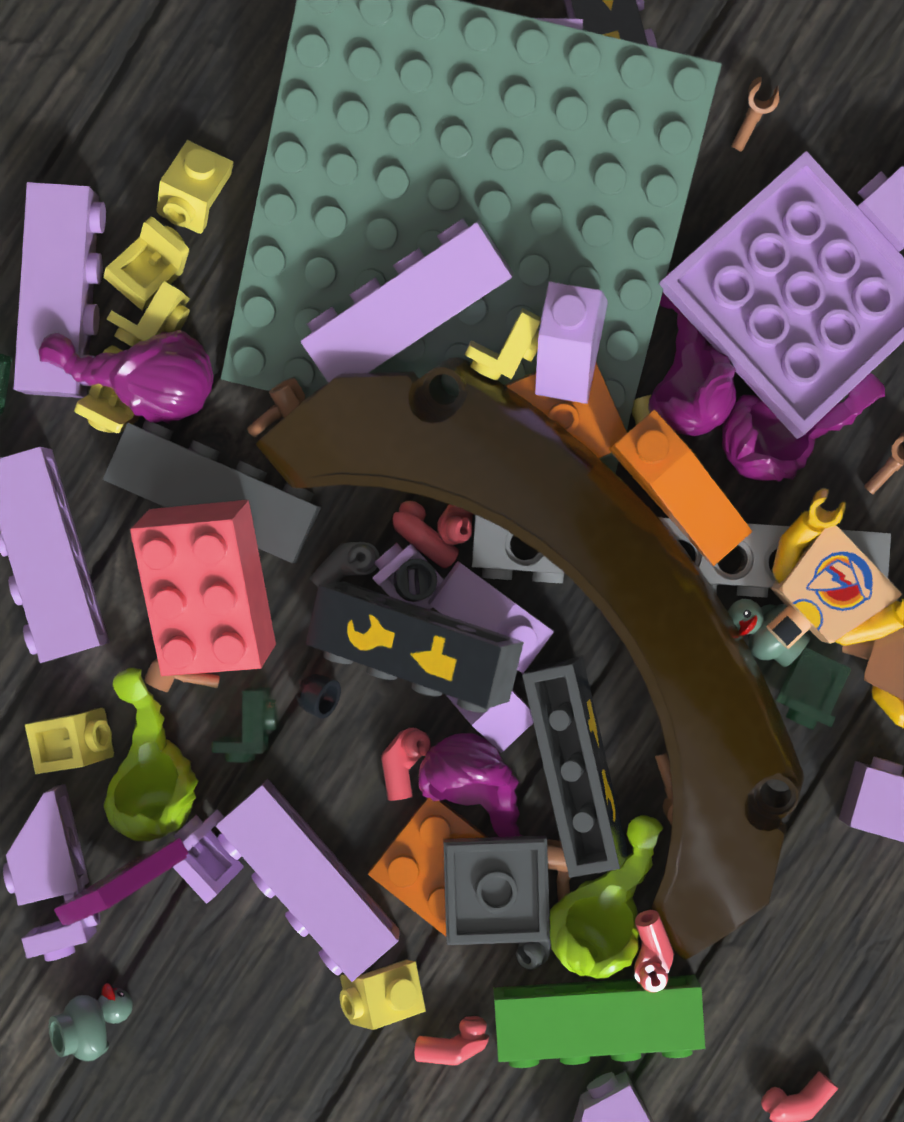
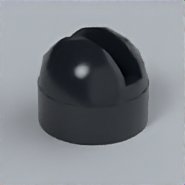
M408 560L396 570L393 579L394 588L397 594L406 601H422L429 597L436 589V571L425 560ZM415 569L414 584L416 594L409 592L408 570Z
M313 674L303 679L299 684L303 690L297 693L296 696L300 707L307 713L320 719L327 718L332 714L339 702L341 695L339 682L318 674Z

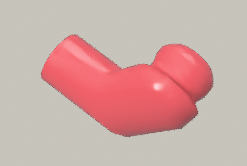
M415 501L403 502L399 507V512H395L392 522L395 531L442 569L451 566L458 557L459 549L454 545L445 543L440 538L439 533L424 522L426 511L422 505Z
M448 504L437 522L440 538L449 545L468 541L473 532L472 522L474 514Z
M417 728L405 729L399 732L383 751L381 760L389 801L407 799L413 796L409 770L422 755L426 756L430 750L431 741L426 732Z
M647 910L639 913L635 918V925L642 943L635 962L634 972L637 982L646 991L655 993L661 991L667 985L668 972L673 962L674 953L659 913L655 910Z

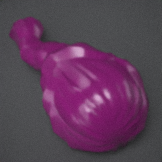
M662 292L660 305L667 309H673L678 313L677 326L679 330L676 337V354L673 365L664 380L656 386L649 398V414L655 409L676 434L699 436L710 432L729 418L736 404V390L733 382L736 369L731 364L728 356L715 350Z
M182 330L160 333L146 341H139L130 349L119 353H101L94 358L90 356L81 358L76 354L71 340L59 333L46 336L39 348L40 362H48L63 369L76 382L85 381L90 386L101 384L102 386L113 388L121 402L129 406L135 415L143 416L150 423L164 421L169 424L172 421L196 414L203 408L205 400L212 389L214 375L208 354L197 340Z
M869 373L847 394L844 402L837 403L805 435L798 439L756 394H743L736 402L729 418L722 425V447L725 455L739 474L745 478L760 481L776 480L778 482L784 478L793 480L798 470L805 467L808 457L812 454L815 439L827 434L829 430L840 431L844 425H852L856 417L865 408L879 398L885 397V387L874 374Z
M459 733L443 739L430 748V751L427 752L425 759L422 760L420 765L419 789L422 791V796L431 798L433 801L446 799L447 801L466 806L481 804L490 815L491 824L498 837L523 836L520 834L519 827L516 824L520 813L516 804L517 796L515 789L519 781L512 774L511 768L503 762L494 745L486 738L474 733Z

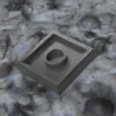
M546 835L443 839L447 945L550 941Z

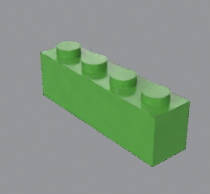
M695 975L668 976V982L664 989L655 993L646 991L636 979L493 988L498 1062H508L509 1066L514 1068L534 1067L539 1064L541 1059L557 1058L563 1064L578 1065L589 1062L590 1056L611 1055V1059L615 1061L626 1062L640 1059L641 1053L662 1052V1056L667 1058H684L693 1054L692 1050L705 1049L702 987Z

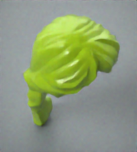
M128 668L115 676L113 687L120 699L132 703L137 709L135 716L136 724L133 729L132 745L128 756L120 764L118 772L111 779L108 786L104 810L107 814L108 822L114 830L134 841L150 842L155 839H161L183 827L193 808V801L196 798L194 789L198 780L191 770L190 760L183 756L181 750L176 745L166 739L165 729L162 726L164 716L160 713L161 705L153 698V694L148 691L141 677V669Z
M641 815L631 820L628 824L627 837L633 847V853L626 857L621 868L610 870L595 880L583 882L578 889L563 896L550 909L551 948L563 966L579 976L586 975L599 979L609 978L624 967L631 966L640 948L638 940L640 935L635 925L637 907L633 895L636 886L642 883L647 872L653 866V849L658 841L659 833L663 829L662 824L657 819Z

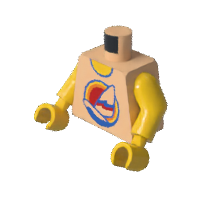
M820 489L816 492L810 511H805L783 533L779 540L772 569L776 582L771 589L787 607L766 627L787 649L808 630L822 642L832 643L835 641L846 646L880 639L904 627V600L902 603L896 601L902 593L837 526L843 516L845 502H842L834 511L822 509L820 504L827 497L829 491L827 489Z

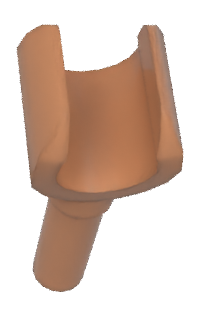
M762 77L754 79L749 86L748 99L750 107L731 147L741 152L762 115L773 111L779 103L778 85L769 100L760 101L755 98L754 95L760 88Z
M295 378L287 379L269 391L275 405L248 426L247 430L252 436L256 437L276 419L278 420L282 416L285 418L305 400V394Z
M904 432L899 435L892 445V455L886 460V463L864 485L871 494H874L895 471H898L904 465V448L902 446Z
M155 659L151 663L144 680L146 684L158 690L169 692L175 678L183 682L218 688L220 676L208 673L161 676L158 659Z
M664 753L655 758L666 787L667 798L664 800L663 811L672 825L673 792L670 761L668 754Z
M548 839V869L557 871L556 883L559 902L563 896L570 893V878L561 841Z

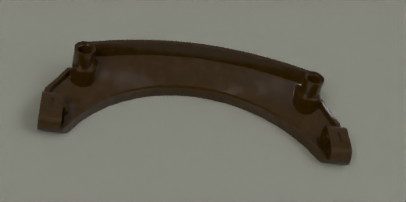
M459 357L449 358L425 373L420 379L414 372L342 373L298 405L256 443V446L293 488L333 485L383 487L424 495L465 509L502 527L538 550L577 584L601 610L631 654L646 682L661 722L667 747L673 792L672 835L664 877L651 910L659 913L672 948L683 960L691 958L738 929L751 916L769 904L787 828L781 819L789 815L796 808L804 781V773L779 709L759 666L742 635L739 634V630L695 562L655 513L605 463L562 426L550 419L527 400L501 382L490 379L470 367L471 363L468 360ZM442 374L450 375L456 380L459 386L458 396L450 395L444 390L441 383ZM777 779L787 784L790 789L777 791L772 789L766 781Z

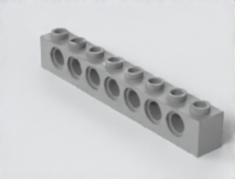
M475 515L472 567L482 568L481 578L512 580L513 570L533 571L534 582L563 583L564 572L539 551L531 559H518L510 549V541L513 534ZM658 517L678 541H682L688 546L692 560L716 594L717 584L737 585L738 596L768 598V587L772 588L776 582L774 574L769 568V557L778 548L780 537L790 526L747 524L753 532L736 546L741 554V564L736 571L727 574L719 568L718 564L712 566L670 518ZM841 530L888 579L891 533Z

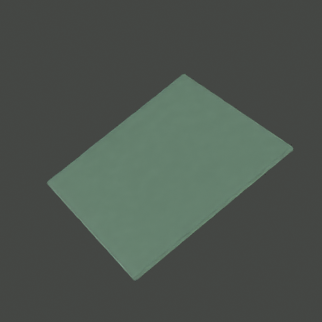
M297 0L221 380L270 391L279 383L295 378L305 394V399H307L311 394L328 383L300 342L312 333L307 323L330 307H333L338 315L355 304L350 294L376 277L381 286L394 278L398 273L393 265L416 249L420 248L423 255L426 256L440 247L442 244L437 235L462 218L468 226L479 220L513 271L512 278L368 373L414 372L420 379L425 373L449 358L459 357L472 363L473 359L465 355L471 341L499 354L522 308L540 316L542 320L549 282L601 290L607 298L608 304L596 362L627 431L663 288L659 283L668 273L722 63L458 0ZM537 353L532 362L522 358L512 379L501 374L498 381L506 385L537 371ZM442 374L441 383L444 390L450 395L458 396L459 386L456 380L450 375ZM612 453L599 458L616 474L619 461Z

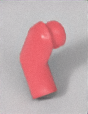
M478 1016L465 1017L459 1023L460 1034L450 1039L418 1036L414 1050L416 1061L459 1065L485 1049L489 1040V1035L486 1034V1021Z
M818 1071L799 1094L787 1096L782 1089L778 1087L771 1088L762 1097L761 1106L770 1114L769 1119L773 1122L808 1121L817 1114L839 1088L825 1074Z

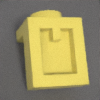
M104 708L25 724L35 774L84 767L111 758L114 755L112 733Z

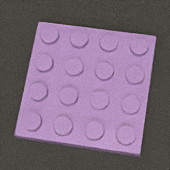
M807 151L659 283L663 288V293L713 348L728 356L731 364L736 369L735 372L796 439L805 435L904 341V257Z

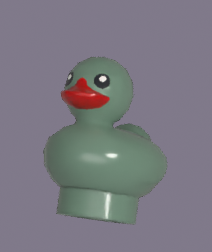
M741 599L734 602L729 608L728 613L739 630L740 635L750 634L748 648L754 657L760 660L774 659L780 665L786 667L800 655L808 644L810 635L805 633L787 649L767 629L766 626L787 607L785 604H768L760 607L757 602L751 599Z
M106 983L102 988L98 1001L89 995H78L71 999L65 1006L63 1013L51 1016L49 1019V1035L56 1054L59 1057L73 1054L82 1061H94L102 1056L110 1046V1043L107 1041L105 1021L115 1024L126 1020L131 1014L133 1007L131 996L125 990L112 988L109 983Z

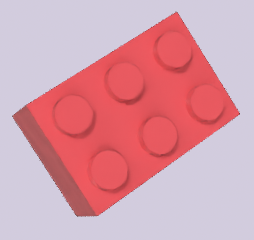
M249 500L149 509L134 524L130 532L161 676L261 669L276 646Z

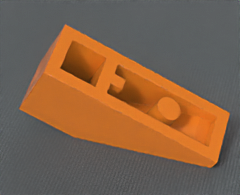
M655 409L609 449L712 566L716 565L753 532L696 456Z

